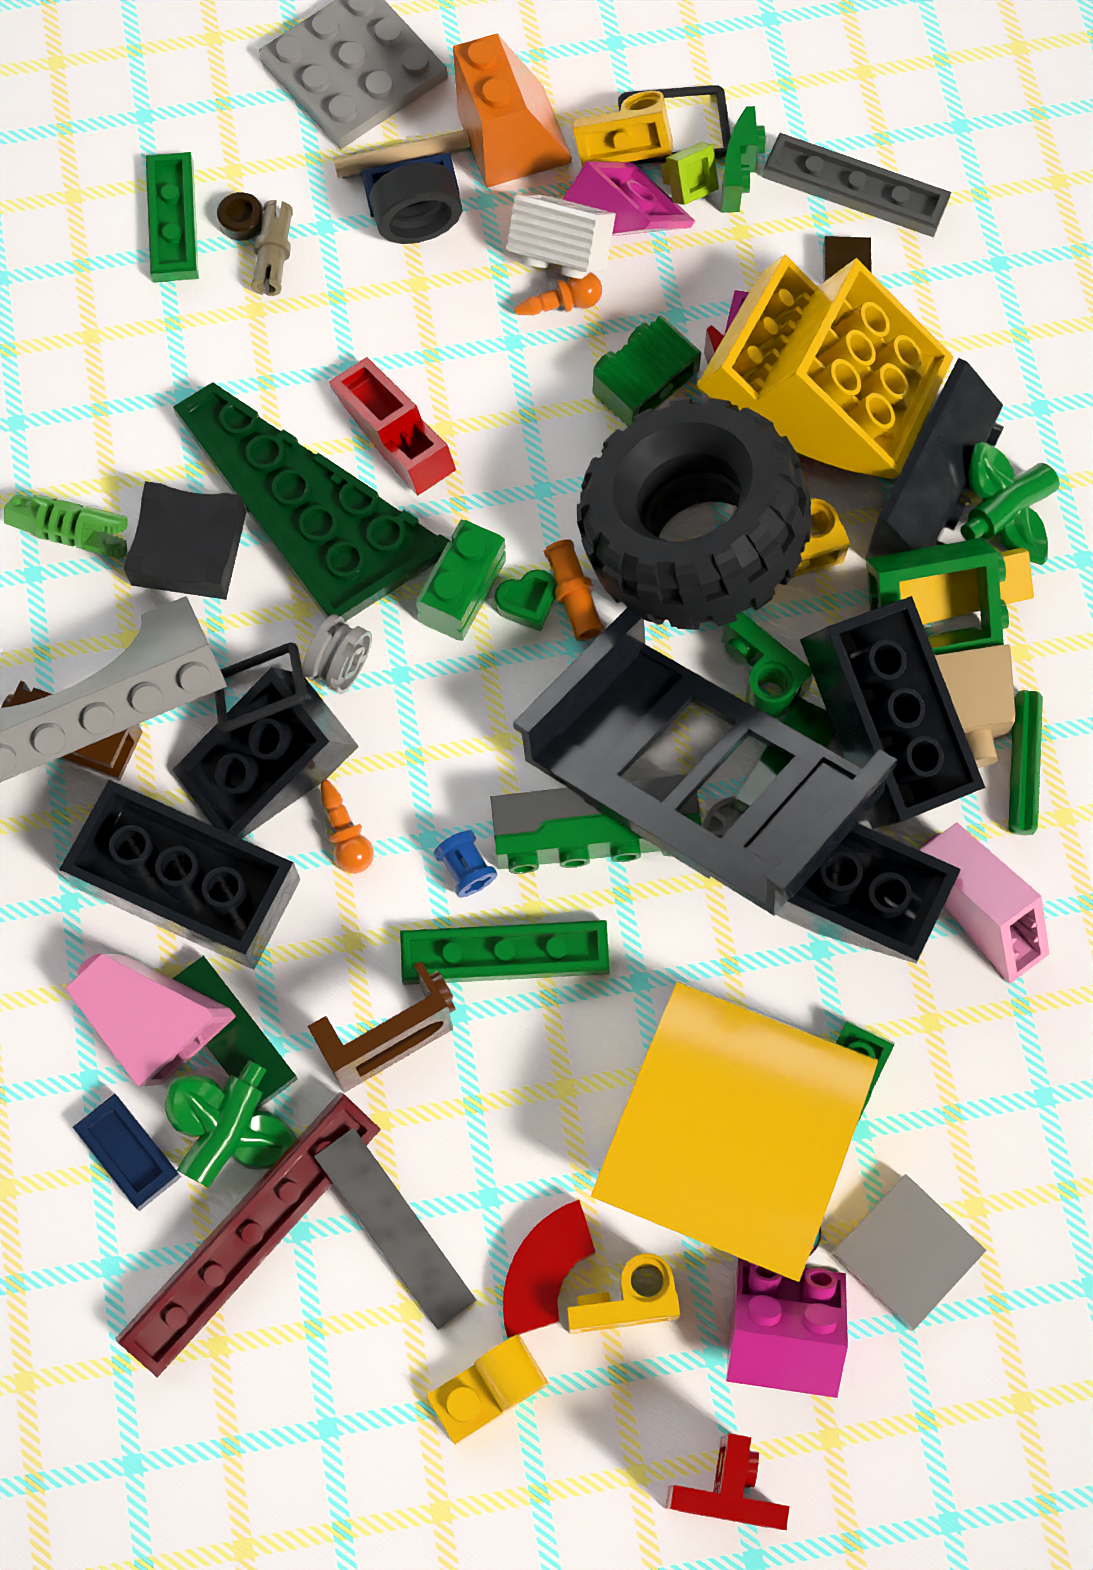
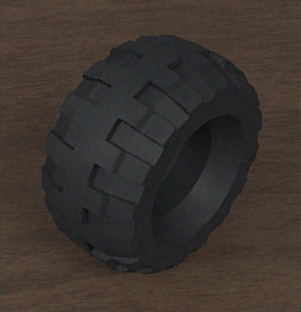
M691 398L671 401L670 407L655 412L650 408L634 416L633 424L623 431L616 429L603 442L604 448L601 450V457L591 459L581 484L580 503L577 504V525L589 562L603 588L616 603L623 602L631 612L657 625H661L665 620H668L671 627L698 630L700 623L714 621L719 627L738 621L737 614L751 607L757 611L773 599V595H775L774 588L779 583L787 585L802 562L801 553L805 550L806 542H810L813 521L810 493L800 460L787 436L781 437L777 433L773 422L748 407L739 410L738 405H732L728 400L709 398L707 403H693ZM704 502H723L737 507L732 517L726 523L706 535L684 541H667L658 538L668 521L677 513L690 506Z

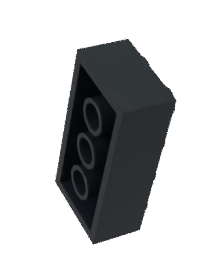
M108 780L59 868V871L73 888L255 970L301 881L294 862L112 780Z

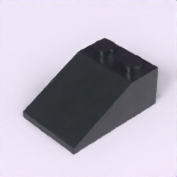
M271 667L227 712L228 721L297 694L293 671ZM305 677L307 698L302 703L229 732L220 731L217 723L172 769L173 773L214 827L241 839L320 785L359 747Z
M857 823L794 897L791 896L776 915L816 934L917 964L961 869Z

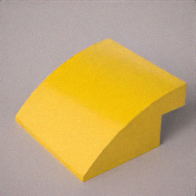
M784 254L759 274L696 386L710 398L728 400L732 405H738L739 410L748 407L773 422L777 433L781 437L787 436L795 451L802 455L841 469L894 479L899 476L954 356L857 258L817 286Z
M677 981L634 1083L590 1197L799 1282L842 1169L878 1060Z

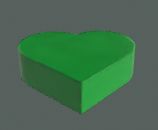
M536 569L524 574L521 580H505L495 590L494 602L497 612L507 620L541 632L556 598L554 593L556 589L555 579L547 571Z

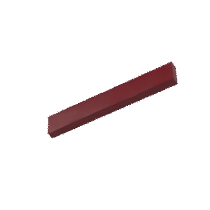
M339 1092L115 1338L117 1343L158 1378L333 1184L314 1156L353 1128L367 1146L381 1131V1128L344 1093Z

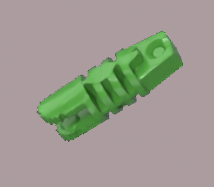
M16 494L4 507V524L29 532L39 539H50L51 542L71 547L76 546L79 549L115 558L126 557V540L113 536V534L123 533L128 526L127 516L88 506L83 507L80 504L42 495L30 497Z

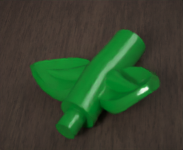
M983 441L976 443L971 457L969 485L974 495L980 498L982 502L969 512L968 522L960 528L962 537L965 540L977 539L979 537L990 539L997 534L999 542L1006 550L1009 551L1023 547L1029 551L1031 563L1043 565L1048 560L1047 533L1042 519L1029 506L1047 498L1059 489L1060 481L1057 473L1048 464L1037 463L1028 470L1014 476L1012 466L998 448Z
M248 1060L238 1078L230 1075L223 1090L214 1080L201 1075H185L171 1082L165 1098L167 1119L176 1131L189 1137H199L178 1166V1172L210 1188L231 1156L236 1162L247 1169H270L295 1142L297 1137L278 1116L269 1111H255L263 1094L257 1087L267 1071L265 1068Z

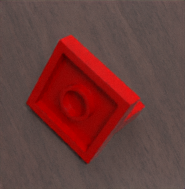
M727 1433L720 1438L713 1492L670 1485L668 1486L665 1509L787 1531L790 1506L743 1498L745 1488L755 1487L759 1466V1452L750 1450L752 1437Z

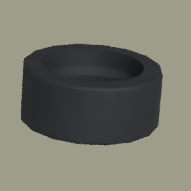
M432 162L412 163L390 171L373 185L369 195L379 234L386 240L399 244H414L434 239L449 231L459 221L463 212L453 173L444 165ZM420 201H424V202H422V203H420V204L406 207V206H408V205H410V204L417 203V202H420Z

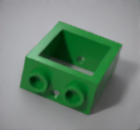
M983 538L866 558L870 611L901 600V581L977 568L981 625L927 635L934 655L1004 645L1003 629L1009 627L1007 605L1001 599L1000 582H1004L1006 579L1004 558L1000 552H997Z

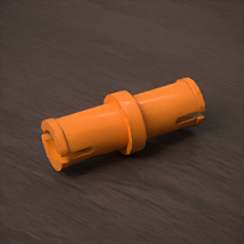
M564 539L548 545L543 552L557 584V588L554 591L558 603L564 604L574 631V638L576 641H586L599 636L605 630V627L601 622L591 595L594 590L593 583L589 577L584 576L574 549V542L571 539Z

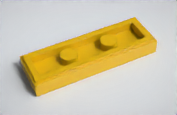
M1021 547L1000 552L1006 566V579L1004 582H1000L1001 599L1007 605L1034 598L1029 551ZM977 568L900 582L901 600L910 596L913 597L922 624L980 611Z

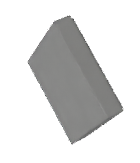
M905 1173L831 1254L902 1323L913 1331L987 1250Z

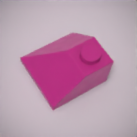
M586 161L563 197V200L616 213L612 236L691 228L696 221L681 206L674 203L673 199L638 166L629 162Z

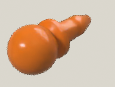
M589 272L582 279L569 277L567 282L558 280V290L540 293L537 297H528L514 308V313L516 315L534 316L540 314L541 311L547 312L559 308L560 305L564 306L566 313L571 312L573 306L580 309L591 308L598 303L602 296L601 281L592 272Z
M323 780L320 785L321 800L324 808L327 809L330 824L335 829V834L328 836L329 841L335 844L333 851L335 863L346 873H361L373 861V846L365 836L360 834L362 830L361 823L355 826L350 824L351 819L346 806L342 804L341 794L329 780Z

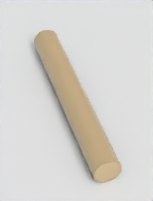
M464 129L335 159L333 162L337 178L359 174L362 169L470 148L467 131Z

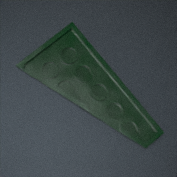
M214 382L173 406L176 417L232 493L241 495L249 516L325 619L332 614H336L342 617L344 622L348 621L437 563L447 543L452 542L441 534L437 536L419 524V519L406 510L401 512L379 497L376 490L319 452L315 454L298 443V439L286 430L282 429L280 431L259 417L256 410Z

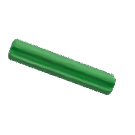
M1021 690L1014 697L1015 722L1012 726L1008 829L1014 835L1030 836L1034 835L1038 829L1043 696L1038 691Z

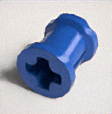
M472 830L452 835L441 842L433 851L436 860L444 862L457 884L454 891L458 898L468 897L490 885L498 876L493 866L486 865L474 844L476 836ZM462 857L466 862L467 866L469 867V870H467L465 864L463 863Z

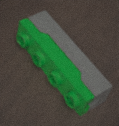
M688 774L629 780L628 782L663 802ZM568 787L490 796L498 870L508 869L513 874H525L538 870L539 865L560 863V866L563 868H578L588 865L590 859L611 857L613 862H630L639 859L641 853L661 851L663 856L673 857L585 802L584 797ZM696 792L680 809L679 813L702 827Z

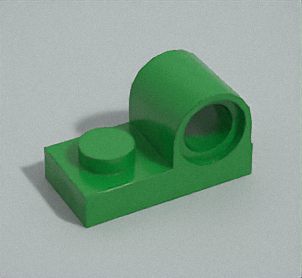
M741 612L736 615L738 621L724 625L721 642L725 644L726 652L741 665L749 664L753 667L748 679L745 701L775 719L780 718L788 712L798 696L802 698L808 692L813 680L810 666ZM767 682L774 683L782 689V693L775 696L767 695L759 689V685Z

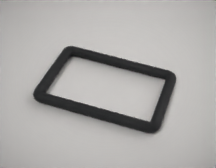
M708 85L653 90L663 93L664 98L716 94L723 148H715L714 155L715 158L726 157L731 133L725 91L721 86ZM643 91L624 92L620 94V96L618 97L619 111L621 108V104L625 99H627L629 96H632L636 93ZM671 155L631 161L629 163L666 162V157Z
M289 642L220 669L223 678H227L289 653L297 693L228 721L224 688L214 692L220 731L229 732L298 705L307 698L300 654L296 643Z

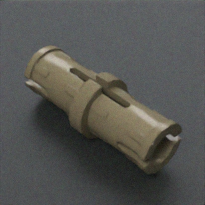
M269 200L263 207L264 215L261 235L256 237L254 244V253L257 255L254 278L251 283L252 289L260 295H264L267 278H269L270 284L268 296H277L282 289L284 261L289 259L291 251L288 234L293 216V207L284 201H281L278 218H276L275 213L277 200Z

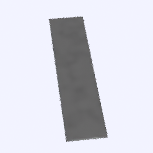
M354 1128L314 1156L437 1330L477 1301Z

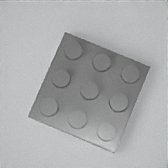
M335 0L259 49L261 61L340 150L448 79L446 65L385 0Z

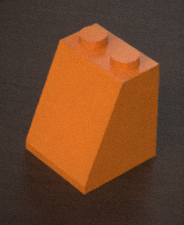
M498 33L453 46L458 117L463 130L466 129L470 148L486 188L572 163V156L543 84Z

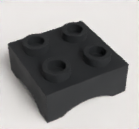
M145 481L138 525L123 569L130 585L227 600L246 517V509L241 495L230 493H193L161 483Z

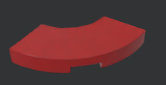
M580 1199L558 1208L542 1219L529 1232L517 1249L509 1266L503 1292V1319L507 1339L515 1335H523L560 1323L558 1298L564 1279L576 1264L596 1253Z

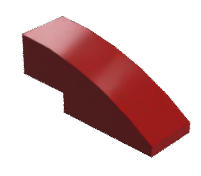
M365 357L328 381L335 395L366 437L417 496L456 471L448 444L421 418L417 405L368 357Z

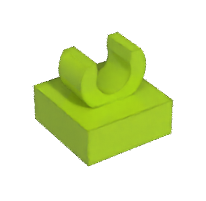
M697 143L666 157L667 163L660 164L663 183L670 185L674 203L686 205L719 190L713 144Z

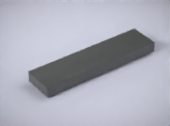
M781 132L766 161L762 178L933 238L952 193Z

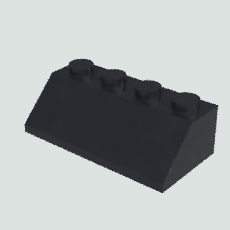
M958 357L877 518L865 560L866 558L944 545L945 543L939 541L944 529L955 530L966 507V504L960 502L959 499L964 489L971 491L969 469L974 445L983 441L996 447L1005 427L997 423L1003 407L1002 402L968 361Z
M912 596L827 626L799 639L845 759L861 769L879 749L897 759V766L886 777L885 792L866 813L872 829L903 822L986 788Z

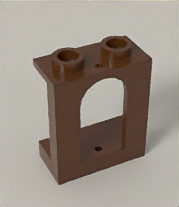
M422 961L416 963L414 966L418 981L426 998L345 1045L342 1044L327 1016L307 1026L344 1093L453 1030L450 1013L456 1010L451 1000L453 995L438 970L429 975Z

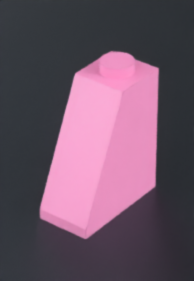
M958 822L944 832L930 837L924 846L919 849L961 869L944 907L1009 984L1050 954L1042 896Z
M98 953L91 956L78 967L76 971L78 976L65 988L137 1087L162 1085L236 1017L230 1008L127 955Z

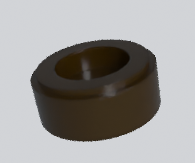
M236 192L226 196L219 203L217 208L218 222L221 231L228 238L245 241L254 238L261 232L264 212L260 201L254 195Z

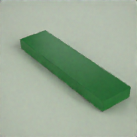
M607 920L400 930L401 977L403 985L419 984L414 965L422 961L429 975L438 970L446 983L610 974Z

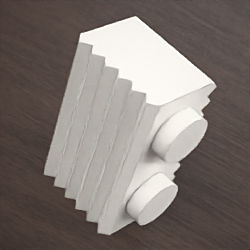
M541 193L516 194L514 197L515 204L512 207L513 215L511 216L512 223L509 226L510 233L508 235L509 242L506 245L507 251L521 254V262L529 266L548 268L549 262L561 265V274L573 278L582 279L589 272L606 270L616 213Z

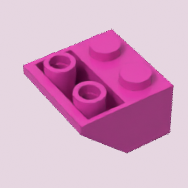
M738 1258L728 1338L726 1382L838 1398L848 1349L846 1273L833 1272L824 1268H804L801 1279L797 1282Z

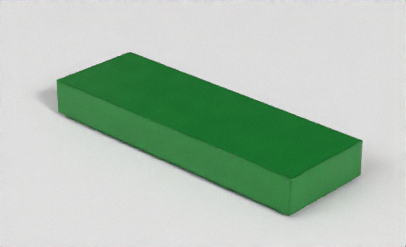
M192 153L146 155L149 257L153 283L199 279L195 178Z

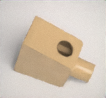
M1010 644L935 655L977 767H986L996 763L998 757L993 740L1007 736L1015 722Z

